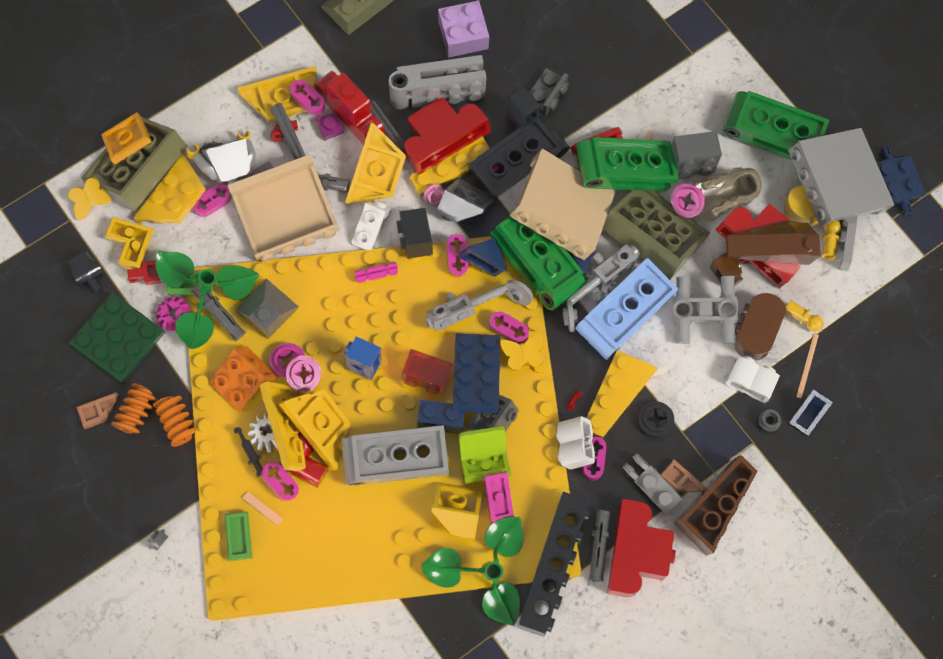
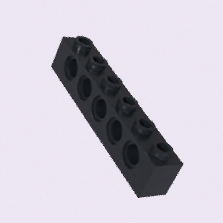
M562 492L517 628L542 637L546 635V632L551 633L555 619L551 618L553 610H559L563 596L559 595L561 586L566 588L570 574L566 573L568 564L572 566L574 564L577 552L573 551L575 543L580 544L584 530L580 528L583 521H588L591 508L587 507L589 500ZM572 516L575 518L576 524L569 526L565 523L564 518ZM561 537L566 538L569 546L566 548L560 547L557 544V539ZM557 559L561 562L562 568L554 570L550 567L549 562ZM546 581L552 582L555 590L553 592L544 591L542 583ZM539 603L544 604L547 607V613L544 615L538 614L535 611V605Z

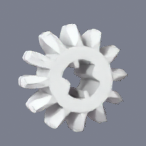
M264 413V419L261 420L259 416H256L257 424H249L252 430L248 432V437L252 438L250 441L252 446L258 444L257 449L259 451H262L266 446L267 452H271V446L274 445L276 449L278 447L274 441L268 413ZM271 429L272 434L267 433L264 436L263 431L268 432Z

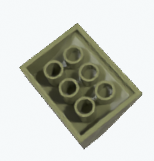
M143 117L142 120L151 143L117 164L111 161L105 148L81 177L84 182L89 178H96L99 181L100 189H104L113 201L132 211H135L142 204L147 195L155 188L156 184L188 147L174 129Z
M632 190L611 209L603 226L605 232L624 246L626 244L628 246H635L639 251V257L643 261L648 258L669 280L684 266L710 234V232L691 218L677 214L672 204L655 191Z

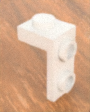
M375 199L365 204L351 241L352 244L365 250L373 249L382 222L385 218L389 217L392 208L386 206V202Z

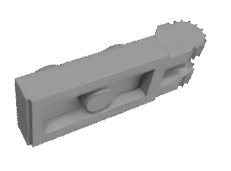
M858 216L842 219L841 226L844 229L841 230L839 242L843 243V248L838 250L837 262H840L839 270L842 271L849 270L852 262Z
M636 453L633 458L645 471L639 475L627 463L623 466V469L667 515L683 497L652 465H649Z

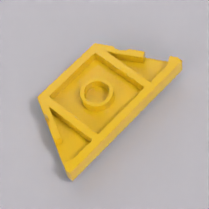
M313 66L237 88L238 93L268 123L277 121L271 110V107L277 103H282L288 117L302 114L307 111L292 98L290 87L293 82L303 80L314 88L317 68ZM304 88L302 90L296 89L297 93L301 92L304 96H306L304 94Z
M373 123L370 124L345 201L348 204L393 197L406 155Z
M181 154L133 219L136 223L143 224V221H153L155 224H163L165 222L171 224L181 223L206 189L185 155Z
M325 389L281 401L279 403L281 408L331 470H337L340 464L337 460L342 450L341 439L345 438L348 434L351 423Z

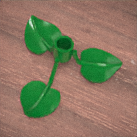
M159 250L156 256L157 274L160 280L167 286L178 288L183 284L184 280L187 282L197 280L196 286L201 291V297L196 315L190 312L182 314L177 319L175 326L178 337L190 349L203 346L208 342L213 333L214 325L212 319L208 316H200L206 293L212 291L216 284L217 287H222V292L226 297L233 300H241L250 294L259 277V273L249 268L234 265L220 269L217 277L215 272L210 269H204L199 274L196 273L195 276L190 277L194 271V264L187 255L179 252Z
M505 517L495 521L488 527L484 541L489 548L494 549V560L485 562L481 568L460 567V555L450 548L436 550L422 564L421 569L424 575L432 583L445 588L453 587L460 582L461 576L459 571L481 573L484 579L493 581L492 587L494 589L488 590L484 594L482 599L483 611L489 618L511 626L515 625L520 610V598L517 589L509 582H503L497 587L499 579L503 576V567L499 563L497 553L503 557H512L521 550L523 532L520 517Z

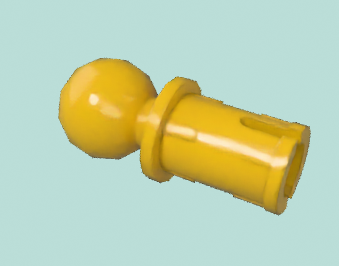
M839 221L830 222L824 227L827 234L822 237L824 240L822 258L827 260L836 259L837 244L840 241V237L837 234L841 231Z
M793 300L789 301L786 306V313L800 321L799 324L803 321L806 322L807 328L813 332H818L823 328L824 321L821 316L808 314L810 309L806 310Z

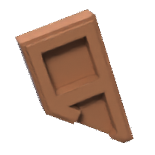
M117 392L76 407L84 429L108 420L119 398Z
M675 459L661 473L664 479L677 492H703L706 488Z

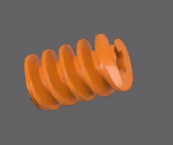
M132 383V387L135 390L130 389L127 392L131 398L126 397L123 400L127 406L119 407L122 414L115 415V419L118 422L111 423L113 427L128 434L140 432L135 427L136 425H144L139 419L140 416L148 417L144 409L153 408L148 401L157 400L150 390L136 383Z
M181 396L165 397L153 404L157 408V415L161 416L160 422L164 424V431L168 432L167 438L172 440V447L187 443L192 439V434L197 431L196 428H188L193 423L192 420L185 421V418L189 416V412L181 413V410L186 407L185 404H177L182 400Z

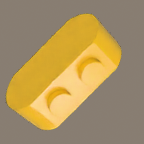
M803 185L793 188L784 203L786 217L789 221L805 222L812 226L818 224Z

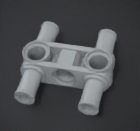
M721 276V296L719 298H692L689 286L690 277H676V287L679 289L676 292V297L673 299V321L676 324L677 334L676 344H690V324L692 322H719L721 324V343H735V324L738 321V298L735 296L734 286L735 276ZM680 305H686L689 307V313L681 316L677 313V308ZM724 305H732L734 307L733 314L724 315L721 311Z

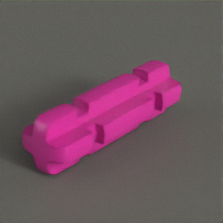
M390 262L386 266L381 264L368 267L367 270H356L355 278L357 283L366 282V279L370 281L387 277V274L390 276L398 274V267L396 262Z

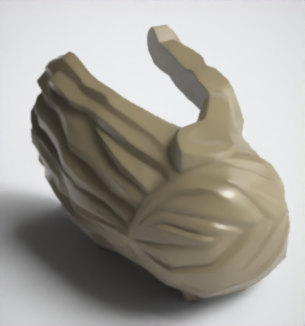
M735 167L728 173L710 175L700 181L694 180L692 183L701 188L703 195L706 197L705 207L698 215L708 221H714L741 205H748L759 196L762 188V181L758 172L752 168Z

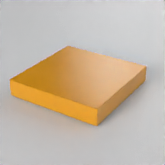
M138 112L101 134L109 157L114 164L119 163L151 143L142 117Z

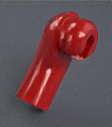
M297 120L290 121L294 131H297ZM278 123L270 134L271 140L277 143L284 139Z

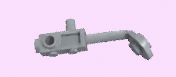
M626 244L607 260L599 252L593 256V259L599 265L594 269L593 275L595 277L573 293L567 300V308H563L564 326H568L569 332H574V323L578 322L577 309H573L572 305L600 283L605 287L610 282L616 281L624 271L630 270L640 255L635 246H628Z
M509 280L506 284L470 300L466 294L456 298L450 292L445 296L448 302L426 311L427 316L424 317V320L429 329L434 328L435 331H439L474 315V307L504 293L512 301L520 305L530 304L533 300V294L524 283L517 280Z

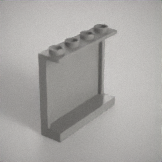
M862 128L801 140L788 150L820 228L833 221L867 213L883 214L894 206Z

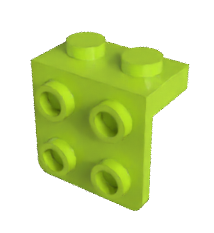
M491 427L459 434L460 457L465 484L484 481L483 475L506 471L508 477H511L506 453L504 427Z

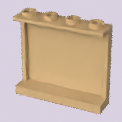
M541 149L530 163L532 170L519 203L510 216L573 253L575 256L585 260L596 249L615 192L610 189L585 188L580 171L546 150Z
M310 154L228 185L257 261H262V263L271 261L277 254L283 253V255L292 253L298 246L303 245L307 247L316 243L315 240L322 237L324 239L331 238L336 235V232L340 231Z

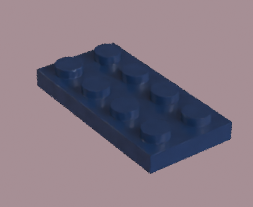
M456 333L452 411L498 413L500 335Z

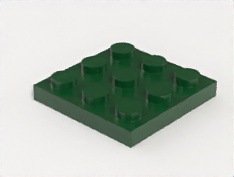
M112 292L69 344L123 384L166 332Z

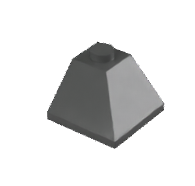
M458 178L444 191L436 213L440 214L447 221L457 222L482 214L496 199L490 193Z
M266 278L235 310L269 339L299 306Z

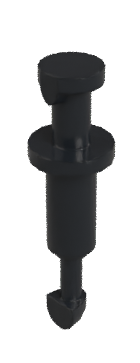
M240 427L234 428V433L239 434L242 440L241 445L250 460L247 462L248 465L253 464L257 471L256 476H261L263 467L259 460L262 459V456H257L251 442L244 437L242 429Z

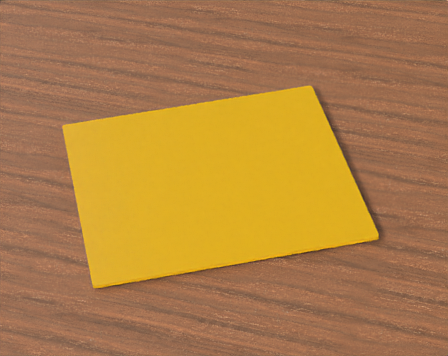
M491 237L466 239L467 247L490 240ZM455 240L451 246L455 247V253H459V247L463 244H459L458 240ZM447 241L433 242V255L407 259L405 250L401 251L400 246L372 250L273 259L265 263L253 261L194 268L193 272L210 269L215 272L216 277L219 270L226 266L234 265L249 268L259 273V277L250 294L267 278L299 306L278 330L267 339L235 310L247 297L241 300L230 299L223 294L222 287H217L215 284L212 295L219 298V303L246 333L235 342L208 310L205 311L202 306L200 316H208L212 319L214 325L213 333L208 342L196 349L189 348L194 428L197 430L195 432L207 612L210 621L493 588V581L484 579L481 573L459 571L461 579L457 585L449 588L440 587L432 583L421 569L422 564L429 556L441 548L455 550L461 557L460 567L481 568L485 562L494 560V549L489 548L484 541L488 527L494 523L489 518L484 481L465 484L460 457L459 434L445 432L449 475L346 486L343 453L341 450L337 460L340 463L338 469L331 470L329 468L318 488L289 474L298 485V495L290 501H282L264 482L261 476H256L257 471L254 465H248L247 462L250 460L241 445L242 440L238 433H234V428L240 427L244 437L251 441L252 438L248 437V432L252 430L249 424H257L255 417L259 416L262 420L264 419V413H267L261 389L258 390L243 411H238L209 381L234 348L248 346L272 370L270 356L273 350L281 344L293 343L304 351L305 356L315 359L321 369V378L318 385L307 392L296 391L293 398L325 389L351 423L346 437L417 429L420 400L453 404L456 333L498 335L490 329L489 321L491 315L499 311L524 323L529 329L528 339L539 333L543 335V347L540 353L544 356V362L539 367H533L528 364L520 370H511L508 367L509 357L504 355L500 346L499 395L511 399L519 410L516 419L510 424L505 434L506 453L511 470V477H508L513 513L514 517L521 518L523 545L521 550L512 557H503L497 553L499 563L503 567V576L499 579L497 587L503 582H509L512 585L533 582L562 492L569 494L570 492L566 467H563L558 460L560 442L557 440L556 431L559 417L542 302L539 294L535 295L501 250L500 252L507 267L504 272L496 277L469 262L468 271L464 276L455 277L451 275L448 269ZM456 258V264L452 267H455L457 271H461V267H464V265H460V258ZM396 262L398 274L392 276L387 274V277L370 281L366 279V282L357 283L355 278L356 270H367L368 267L381 264L386 266L387 263ZM509 280H517L524 283L533 294V300L530 304L520 305L512 301L504 293L474 307V315L439 331H435L434 328L429 329L424 320V317L427 316L426 311L448 302L445 296L450 292L456 298L466 294L470 300L506 284ZM185 295V301L189 304L191 313L196 315L200 300L195 295ZM503 319L495 320V326L504 325ZM521 329L514 331L516 338L523 336ZM356 336L381 347L382 362L372 380L347 368L344 351L349 341L353 342ZM292 354L288 359H282L285 363V368L292 360ZM303 369L299 376L304 380V376H308L311 372L304 371ZM280 376L273 382L289 385L287 384V379ZM465 411L463 432L469 431L466 427L476 412ZM271 429L268 432L263 431L264 436L267 433L272 434ZM258 444L253 446L257 456H262V459L259 460L262 467L269 462H280L279 451L274 445L271 446V452H267L266 446L262 451L257 449ZM422 448L418 451L417 455L425 458L429 455L430 451ZM314 449L310 458L327 466ZM398 451L395 454V459L403 460L407 453L405 451ZM268 467V477L274 476L279 481L275 475L277 470L275 468L271 470ZM281 482L280 484L284 487L282 493L284 495H292L290 492L292 487L290 485L285 487ZM438 483L483 491L475 539L451 535L432 513ZM249 492L284 520L277 526L242 499L243 496ZM248 512L253 559L229 562L224 514ZM566 516L564 518V521L567 525H574V519L572 516ZM561 537L557 539V544L560 547L566 548L569 546L566 538ZM575 543L573 551L577 552L573 566L568 564L566 573L570 574L569 578H576L581 575L577 543ZM557 559L549 562L550 567L554 570L562 568L561 562Z

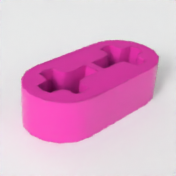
M297 80L292 83L290 87L292 98L309 114L315 116L322 114L325 110L324 98L303 80ZM304 88V94L306 96H304L301 92L297 93L296 89L302 90ZM311 101H313L315 104L319 102V107H312Z
M217 184L205 191L193 206L195 214L199 217H207L227 205L231 200L228 186ZM221 191V193L225 194V197L222 198L217 193ZM203 203L207 206V208L203 210V208H200L199 204Z
M454 234L447 240L448 269L451 275L462 277L468 271V262L458 257L459 253H455V247L451 245L454 244L455 240H458L459 244H463L459 247L460 253L467 248V242L462 235ZM456 258H460V265H464V267H461V271H457L455 267H452L456 264Z
M501 311L491 315L489 327L494 333L519 345L527 341L529 329L524 323ZM503 319L504 325L495 326V320ZM521 329L523 336L516 338L514 331Z
M593 437L592 439L593 445L598 443V447L602 448L598 450L597 457L595 456L594 460L596 461L595 468L599 471L595 475H591V471L587 470V468H590L592 464L583 466L582 469L584 477L590 481L598 480L604 471L606 443L600 437Z
M269 462L262 468V479L280 500L290 501L298 495L297 483L279 463ZM268 467L271 470L274 468L277 470L275 475L277 476L279 481L274 476L268 477ZM281 482L285 487H288L289 485L292 487V490L290 491L292 495H284L282 493L284 491V487L280 484Z

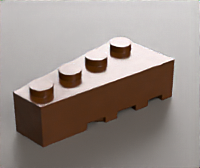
M742 455L734 458L674 522L706 556L714 554L721 537L727 530L731 518L735 515L742 498L745 496L758 472Z

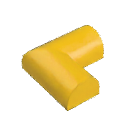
M112 217L105 238L125 244L118 260L120 266L128 270L140 269L155 230L151 227Z

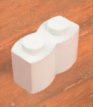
M739 356L725 384L766 403L770 399L780 375L775 373V369L769 366L761 367L757 365L755 360L748 356Z
M580 416L559 422L556 437L560 442L558 460L561 465L568 469H574L593 464L595 452L592 443L593 430L591 421Z

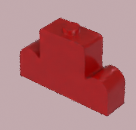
M330 71L314 83L315 90L324 98L325 104L333 112L337 113L338 118L363 145L371 123L375 124L385 134L382 123L371 113L370 100L344 72L337 75L334 71Z
M439 98L408 117L411 132L415 137L409 138L405 142L404 148L410 165L420 175L490 132L489 120L476 105H464L457 114L444 98Z
M768 204L753 220L749 210L738 207L715 230L726 240L728 235L789 221V219L771 204ZM748 260L779 289L788 283L801 267V264Z
M622 499L620 503L607 594L633 597L642 587L641 577L664 580L669 575L670 563L674 564L676 550L672 549L674 532L646 526L651 520L652 511L643 502Z

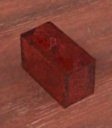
M411 349L401 374V380L408 386H420L425 388L428 393L443 395L453 363Z

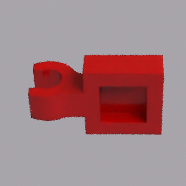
M156 260L142 262L143 268L127 270L130 283H137L145 280V285L163 283L157 274Z

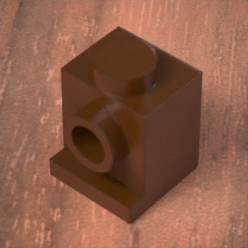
M727 252L712 261L710 269L720 283L721 276H735L734 286L743 281L740 263L737 260H733V258H727Z

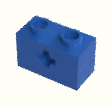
M356 336L354 341H349L345 348L344 354H346L345 361L347 362L348 370L372 380L382 362L381 347Z

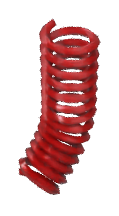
M578 390L571 397L568 403V410H574L576 400L582 396Z

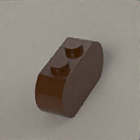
M761 293L754 296L750 304L745 303L741 315L744 316L742 323L737 322L735 327L736 338L734 343L736 351L742 357L748 356L755 361L761 360L772 349L786 314L785 304L779 297L770 293Z

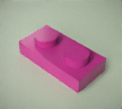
M501 471L483 475L490 521L494 522L505 517H514L507 472Z

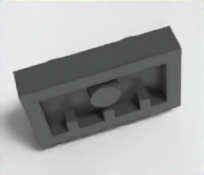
M547 68L544 70L529 93L540 104L539 112L546 116L549 110L553 111L559 101L557 98L560 94L564 95L569 87L567 82L568 74L564 73L561 77Z
M499 395V412H476L466 428L469 431L502 426L506 432L510 424L516 419L519 410L511 399Z

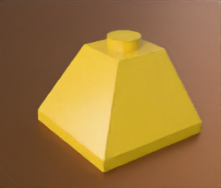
M438 483L432 513L451 535L475 539L483 491Z

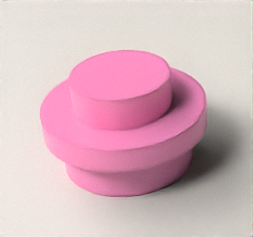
M438 184L429 185L424 191V200L430 205H439L444 189Z

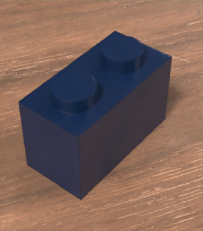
M420 400L417 428L444 425L445 432L460 434L463 432L465 411H452V403Z

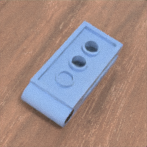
M647 258L585 316L575 329L607 360L660 310L679 289ZM641 288L647 289L650 295L644 294ZM625 303L632 304L634 310L628 309Z

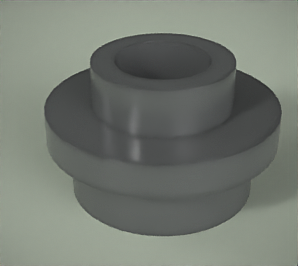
M767 409L759 415L758 423L763 430L773 432L780 427L781 417L775 410ZM766 418H771L773 424H768Z
M164 529L161 532L155 530L147 540L151 543L148 546L149 549L153 548L157 551L169 537L164 533Z

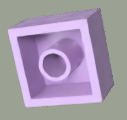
M479 1L438 9V23L448 58L489 48V34Z

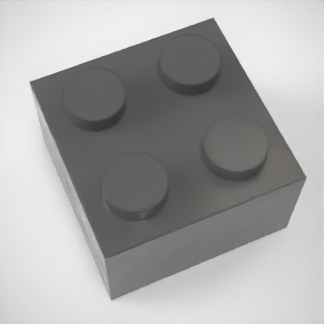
M717 131L674 136L672 149L679 178L686 179L692 175L699 174L701 176H708L715 172L722 156Z

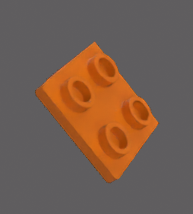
M248 346L233 349L209 382L238 411H243L260 389L259 385L266 381L274 382L278 375Z

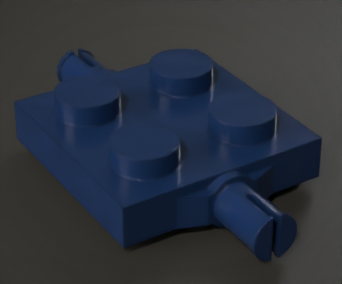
M884 147L881 151L885 160L876 163L893 203L901 204L904 214L910 215L914 212L910 201L921 198L926 194L912 156L894 158L890 147Z

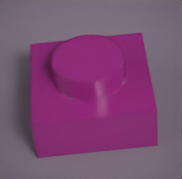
M336 112L316 119L325 141L344 133V128Z

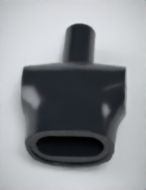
M83 252L66 263L70 269L71 277L77 286L87 282L94 294L102 290L95 279L96 276L102 273V269L97 261L89 256L88 252Z

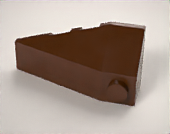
M785 221L726 236L727 258L810 265L821 256L819 235L809 223Z

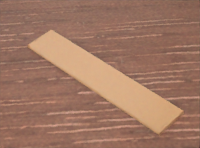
M249 492L243 496L242 499L277 526L284 520Z

